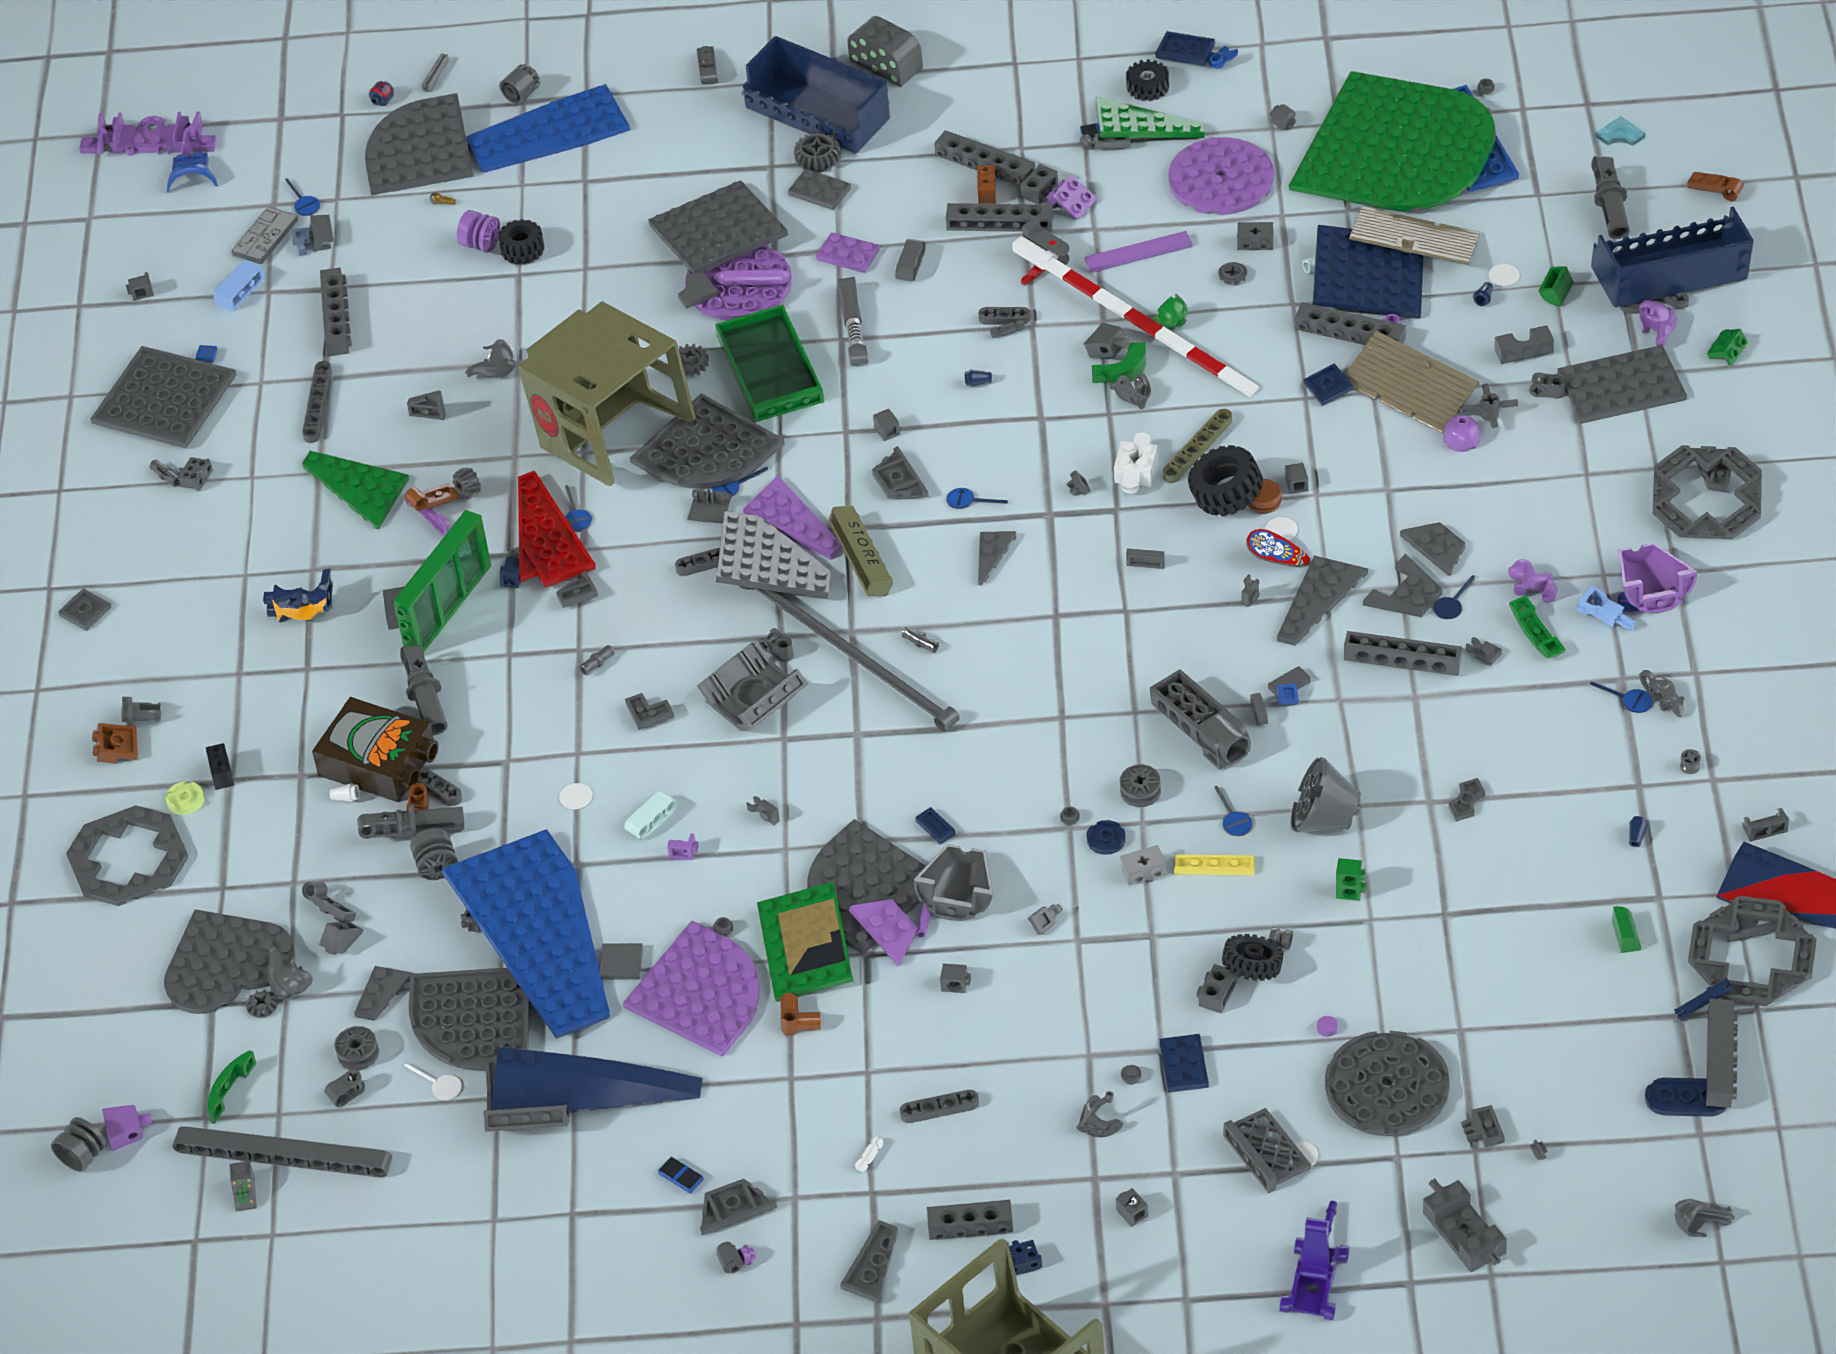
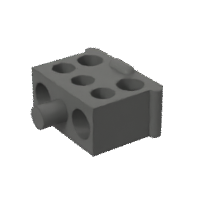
M190 457L184 468L178 469V479L181 487L196 489L197 491L201 490L213 471L209 458Z

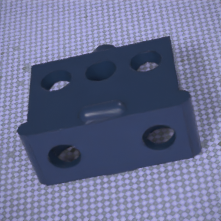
M1018 1240L1012 1242L1009 1249L1015 1275L1042 1268L1041 1255H1038L1034 1240L1019 1243Z

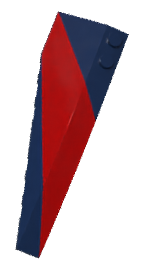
M1743 841L1733 858L1716 898L1730 904L1738 896L1781 901L1786 907L1785 909L1791 915L1797 916L1799 921L1806 920L1810 921V924L1836 929V879Z

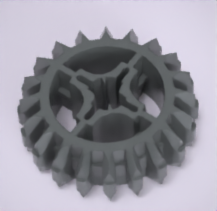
M818 132L817 134L811 133L809 136L805 135L804 138H799V142H796L794 147V157L799 167H802L803 170H815L816 172L818 170L824 172V169L830 170L831 166H835L836 162H839L841 154L839 142H837L836 138H832L831 134L826 135L825 132L823 134Z

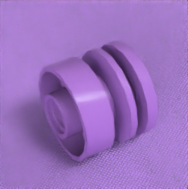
M467 210L460 218L457 227L458 243L461 246L475 248L486 253L491 252L498 242L499 231L501 230L500 220L494 216Z

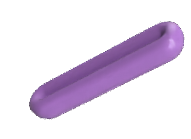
M784 269L723 270L718 273L717 278L720 284L725 286L778 285L787 283L790 273Z

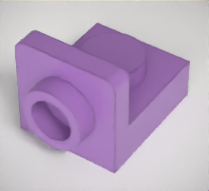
M690 833L688 842L669 840L667 844L669 858L692 860L694 853L698 852L699 846L698 841L695 839V834Z

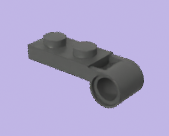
M702 46L697 48L701 84L718 82L714 47Z
M312 881L306 882L303 885V896L313 902L314 905L320 907L319 910L321 912L332 914L334 919L339 922L355 919L356 912L327 896L328 887L324 882Z

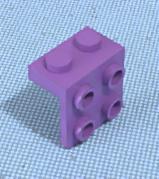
M1071 174L1066 181L1062 179L1057 184V191L1053 189L1047 196L1049 200L1044 205H1054L1057 202L1075 219H1079L1094 203L1096 196Z

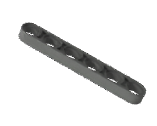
M320 361L314 368L302 430L303 438L307 443H315L320 438L332 376L331 364L328 361ZM321 368H328L326 371H319ZM318 381H325L323 384H317ZM318 393H322V394H323V395L320 396V397H315V395L318 394ZM315 406L320 407L318 410H312ZM313 419H317V420H318V421L315 422V423H310V421L313 420ZM308 433H315L313 436H307Z

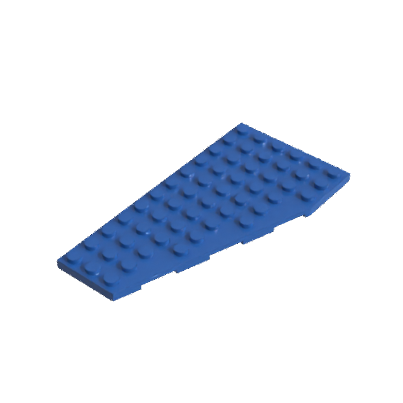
M547 829L442 868V874L556 1039L609 1018L610 1011L599 973L600 970L576 870Z

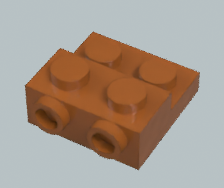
M98 723L97 729L93 730L92 742H96V745L93 746V756H97V762L116 763L117 758L137 760L136 726Z

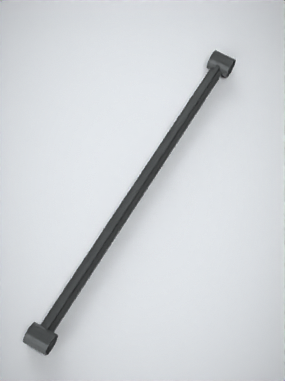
M754 588L935 717L934 723L941 731H947L960 720L959 714L954 708L949 706L943 710L777 591Z

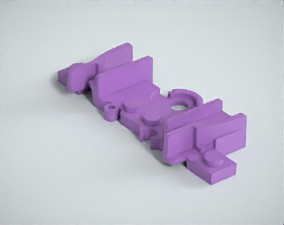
M196 111L192 123H190L189 116H182L181 112H178L175 124H168L167 127H164L165 121L159 116H148L140 121L141 127L125 125L122 113H118V117H113L112 125H106L103 113H99V137H82L79 147L80 154H103L105 144H109L114 153L126 151L128 156L134 155L135 151L138 153H157L160 155L162 150H167L168 154L181 152L182 154L190 155L193 149H195V152H215L217 138L216 135H202L203 122L200 111ZM152 125L157 126L155 130L147 129L149 126ZM106 129H113V131L106 132Z

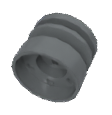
M431 828L418 833L410 843V849L418 873L426 880L445 878L442 874V868L458 863L450 835L443 829Z
M75 1117L70 1121L69 1125H66L64 1132L59 1133L52 1141L50 1146L52 1152L64 1165L74 1171L83 1172L92 1163L93 1157L98 1156L100 1151L105 1148L106 1140L102 1133L90 1122L83 1118Z

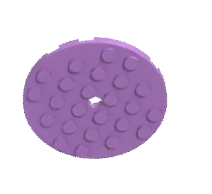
M1211 137L1192 143L1175 156L1169 168V186L1175 198L1183 205L1193 207L1194 211L1205 214L1209 212H1219V215L1235 214L1254 207L1260 203V199L1269 194L1274 180V167L1269 156L1261 148L1248 141L1229 137Z
M768 245L704 272L716 288L718 296L698 303L694 307L710 317L719 320H730L778 306L787 297L792 285L790 265H788L786 258L778 250L774 251ZM689 269L687 271L686 276L692 274ZM784 269L790 273L788 282L778 285L725 286L720 284L717 278L718 273L723 270Z

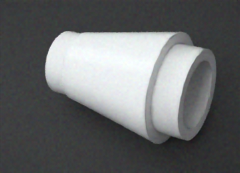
M350 783L330 789V798L337 801L355 802V800L360 798L359 786Z

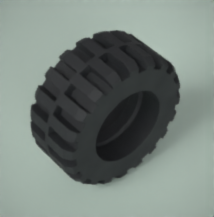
M1228 445V447L1219 446L1218 449L1213 448L1209 450V453L1201 455V459L1196 460L1193 464L1194 467H1191L1188 476L1189 489L1199 508L1211 515L1218 516L1220 514V516H1227L1230 513L1233 515L1239 510L1246 509V506L1254 502V498L1258 497L1262 489L1263 477L1254 457L1248 450L1239 446ZM1234 476L1228 482L1217 485L1223 479Z

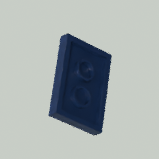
M1166 31L1155 52V57L1157 59L1204 66L1215 46V39Z
M1200 1034L1159 1039L1168 1093L1209 1088Z

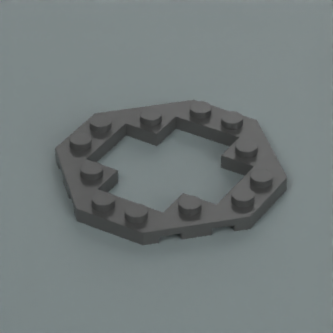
M1681 445L1654 466L1653 515L1678 537L1734 539L1761 518L1762 469L1736 447L1716 449V446L1690 448V445ZM1694 461L1707 472L1722 462L1745 482L1734 491V495L1745 505L1721 523L1708 512L1692 522L1669 502L1680 493V488L1670 479Z
M137 805L84 824L66 852L83 896L116 906L126 904V900L134 897L139 899L152 894V891L162 887L165 889L171 887L188 859L187 851L171 815ZM128 824L159 832L153 842V846L156 849L167 851L152 877L135 872L126 887L96 879L102 868L101 863L87 858L102 834L120 839Z
M1738 896L1732 900L1731 904L1726 907H1720L1705 920H1699L1693 924L1688 963L1713 987L1725 978L1728 979L1729 963L1709 960L1713 932L1734 934L1736 917L1777 922L1775 939L1795 941L1792 970L1771 968L1768 985L1729 980L1730 983L1726 986L1732 984L1733 990L1720 996L1725 1000H1734V1003L1767 1006L1812 978L1817 939L1803 928L1804 925L1785 909L1786 907L1781 901Z

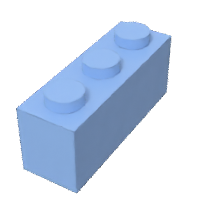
M245 259L213 291L216 305L233 312L264 280L262 266Z

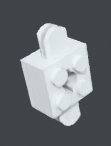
M1136 433L1133 442L1121 441L1114 465L1115 483H1121L1122 490L1126 493L1137 492L1139 486L1151 487L1158 464V445H1151V439L1147 433Z

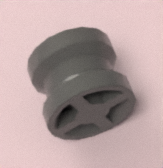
M1687 749L1682 752L1680 768L1684 773L1695 774L1699 771L1701 760L1699 752L1693 749Z

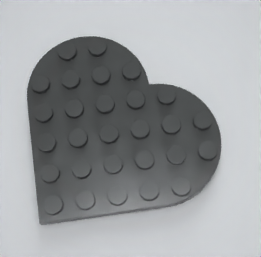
M195 909L165 973L164 987L166 994L172 1004L182 1011L193 1014L214 1012L216 1008L224 1004L227 1006L234 1001L242 989L267 987L266 984L269 983V948L274 946L278 949L284 966L291 968V959L295 958L293 940L285 929L270 922Z

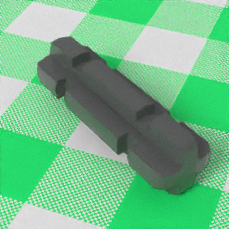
M1018 320L1015 323L1011 322L1000 325L999 328L993 327L990 329V335L992 338H996L1000 335L1013 333L1016 330L1020 331L1025 328L1023 320Z

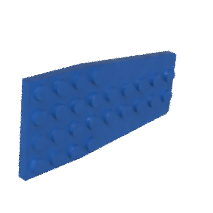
M604 84L549 102L546 105L468 135L466 140L480 170L486 173L582 147L630 131V125L609 88Z

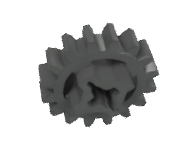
M686 344L684 348L679 346L685 376L690 374L693 377L694 373L700 375V371H706L705 367L709 366V356L706 349L702 350L701 345L695 347V344H692V346Z

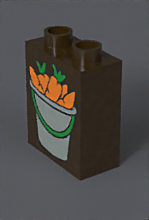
M349 697L312 750L318 776L344 785L353 783L359 786V790L399 802L407 789L409 790L413 784L418 783L420 770L424 764L434 761L438 753L439 744L433 738L430 722Z

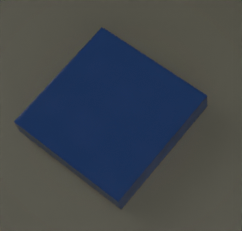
M1335 363L1303 379L1305 386L1321 406L1354 390L1351 382Z

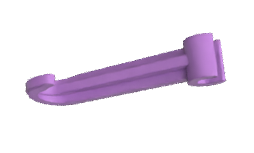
M432 508L418 511L442 536H445L452 527L441 513L437 514Z

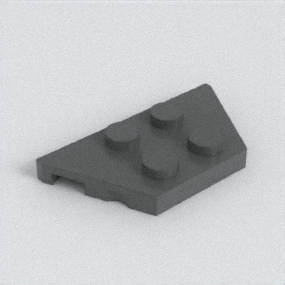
M898 446L893 449L894 452L889 457L886 456L880 464H877L872 469V475L888 499L923 498L929 496L928 490Z
M1440 522L1400 531V537L1445 574L1448 576L1452 574L1454 565L1458 563L1459 556L1465 549V542Z
M745 1179L708 1191L704 1196L702 1225L700 1226L701 1235H706L776 1209L777 1203L774 1199L770 1200L764 1196L760 1189L753 1187Z

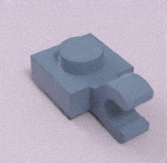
M309 227L292 229L293 246L297 245L299 256L306 255L305 244H311Z

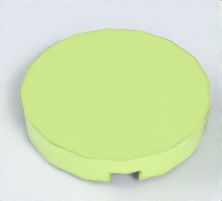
M179 782L168 789L167 796L165 797L166 805L174 814H191L202 806L204 792L201 786L195 782Z

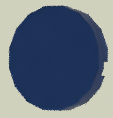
M1111 820L1098 821L1096 825L1090 826L1086 833L1089 848L1095 853L1102 855L1118 852L1126 842L1124 828L1119 823Z

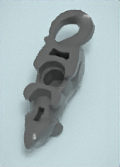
M1643 670L1639 674L1640 682L1654 702L1660 701L1659 706L1662 711L1669 707L1677 717H1682L1685 699L1683 696L1679 697L1676 694L1672 681L1664 677H1656L1649 670ZM1646 677H1648L1650 681L1649 685L1647 684Z

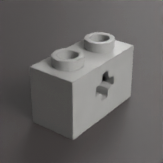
M1158 845L1120 856L1121 870L1129 886L1166 875V862Z

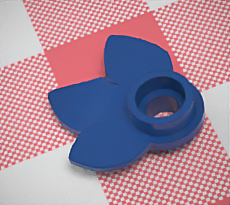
M1224 46L1217 53L1211 52L1207 62H1209L1211 68L1220 69L1227 61L1237 56L1238 49L1230 51L1227 46Z

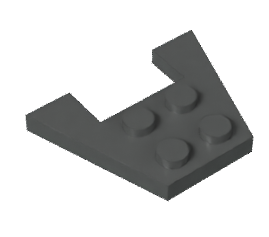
M1404 554L1395 564V570L1408 577L1390 596L1373 589L1363 600V606L1422 617L1443 594V589L1407 554Z

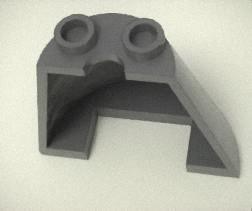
M946 844L914 879V890L919 901H922L927 906L928 911L947 920H969L974 918L975 915L983 913L990 905L993 897L986 851L972 848L970 852H964L960 846Z

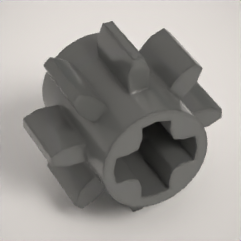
M466 909L464 914H461L462 928L467 927L468 932L479 931V926Z

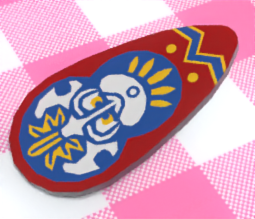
M1255 529L1246 538V546L1250 553L1261 560L1293 567L1306 566L1310 563L1309 556L1301 548L1270 530Z

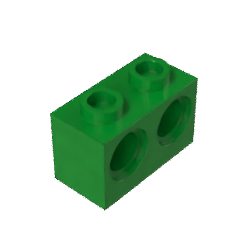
M1338 858L1336 899L1360 901L1361 893H1365L1366 869H1362V860Z

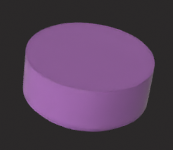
M1323 1016L1317 1021V1031L1320 1035L1329 1037L1337 1032L1338 1024L1335 1018Z

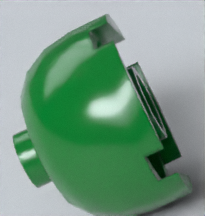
M1175 294V298L1169 297L1158 308L1159 314L1157 317L1153 315L1152 320L1168 330L1176 327L1181 328L1187 321L1185 317L1187 316L1188 308L1185 301L1178 294Z

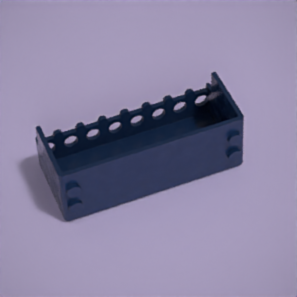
M774 36L745 65L747 81L743 84V92L747 109L810 135L811 133L817 134L818 132L819 134L824 132L826 135L831 134L832 138H836L837 142H839L841 148L853 153H858L890 119V102L886 80L781 37Z
M1733 206L1730 207L1729 217L1724 215L1723 219L1714 221L1710 218L1706 223L1697 224L1692 222L1690 226L1682 228L1677 225L1673 230L1663 231L1659 229L1654 234L1646 235V233H1641L1639 237L1631 239L1629 236H1625L1621 241L1616 242L1612 240L1605 241L1602 234L1598 235L1597 244H1593L1591 268L1613 307H1621L1682 292L1686 293L1746 280L1749 274L1754 239ZM1717 225H1722L1719 230L1714 231ZM1705 228L1703 233L1697 234L1700 229ZM1689 232L1686 237L1680 238L1682 233ZM1672 236L1670 240L1663 241L1665 237ZM1655 239L1654 243L1646 245L1649 240ZM1633 243H1638L1635 248H1630ZM1621 246L1619 251L1613 252L1614 248Z

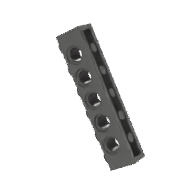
M947 130L934 142L936 156L977 170V166L995 165V177L1020 186L1021 182L1030 175L1032 170L1036 169L1035 162Z
M947 203L946 229L947 231L1023 232L1022 226L1033 217H1036L1040 220V227L1048 232H1052L1054 219L1053 205Z
M341 267L320 270L324 337L327 355L329 357L349 354V346H352L351 337L348 335L351 333L350 324L347 323V321H350L349 312L346 311V309H349L348 299L345 298L348 297L347 287L344 286L347 284L346 275L342 274Z
M1302 302L1295 315V330L1366 345L1375 331L1402 344L1406 338V325Z
M1347 631L1344 642V660L1459 676L1462 663V646Z

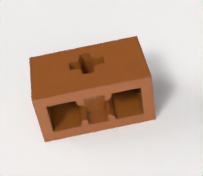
M995 165L977 166L978 204H996Z

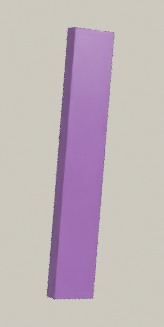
M1187 231L1086 256L1085 262L1090 273L1189 248L1192 247V241Z

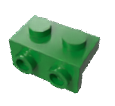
M1725 329L1720 332V335L1708 350L1707 355L1709 359L1725 358L1728 365H1733L1748 344V341L1741 329Z

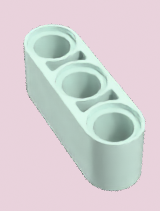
M662 791L657 792L627 819L624 825L625 830L640 840L646 838L675 811L677 801Z

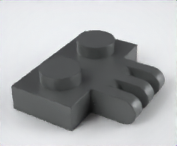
M1492 1105L1472 1109L1473 1118L1461 1122L1469 1142L1482 1139L1484 1147L1505 1142L1504 1134Z

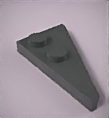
M1016 531L980 532L979 586L987 581L991 570L996 568L1002 556L1008 551L1009 544L1012 540L1016 539Z

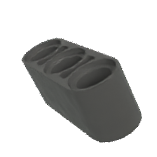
M906 239L896 266V279L915 280L925 253V241Z

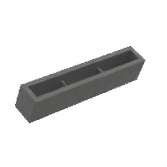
M1709 998L1706 1106L1731 1108L1732 1099L1737 1098V1087H1733V1083H1737V1071H1733V1068H1737V1055H1734V1052H1737L1738 1040H1734V1037H1737L1738 1024H1734V1021L1738 1020V1009H1734V1000Z

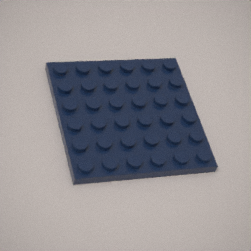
M1318 224L1313 305L1385 315L1396 314L1401 317L1420 319L1423 255L1349 239L1352 232L1350 228Z

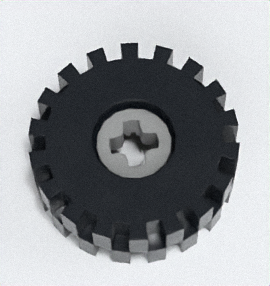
M1147 59V62L1140 60L1139 64L1133 63V67L1129 66L1126 71L1127 92H1130V96H1135L1137 100L1141 98V101H1145V99L1152 101V98L1157 100L1159 96L1163 97L1169 88V71L1167 67L1163 66L1161 62L1158 64L1157 60L1150 62V59Z

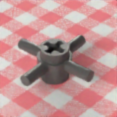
M1485 383L1482 385L1484 395L1479 403L1462 405V412L1480 411L1482 419L1490 421L1491 427L1496 428L1498 427L1497 418L1501 408L1518 406V399L1500 401L1498 395L1490 392L1489 384Z

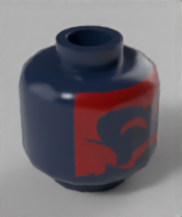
M386 81L376 82L369 91L370 100L374 105L385 106L394 96L392 85Z

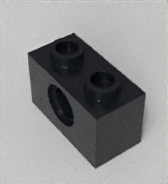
M221 743L205 747L215 790L234 786L225 744Z

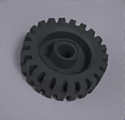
M1237 934V937L1235 935L1231 936L1225 942L1222 964L1227 970H1230V973H1237L1236 976L1238 977L1244 976V979L1247 980L1252 978V981H1257V978H1259L1260 981H1265V978L1270 980L1272 977L1275 978L1279 975L1284 953L1276 942L1272 943L1273 940L1271 939L1265 940L1263 936L1258 938L1255 934L1253 936Z

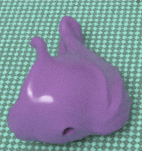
M1643 301L1639 307L1640 320L1643 325L1642 333L1647 331V327L1657 331L1655 344L1657 346H1664L1666 338L1676 328V314L1672 308L1666 307L1659 302Z

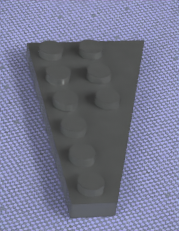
M1314 555L1280 628L1277 641L1294 646L1309 633V629L1315 623L1318 624L1321 621V617L1325 613H1329L1346 596V593L1351 588H1354L1362 577L1368 574V568Z

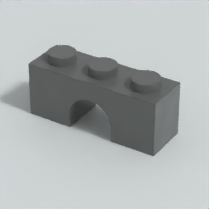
M1545 325L1530 329L1529 340L1527 341L1515 339L1513 333L1496 336L1494 350L1500 363L1506 364L1554 353V339L1548 326Z

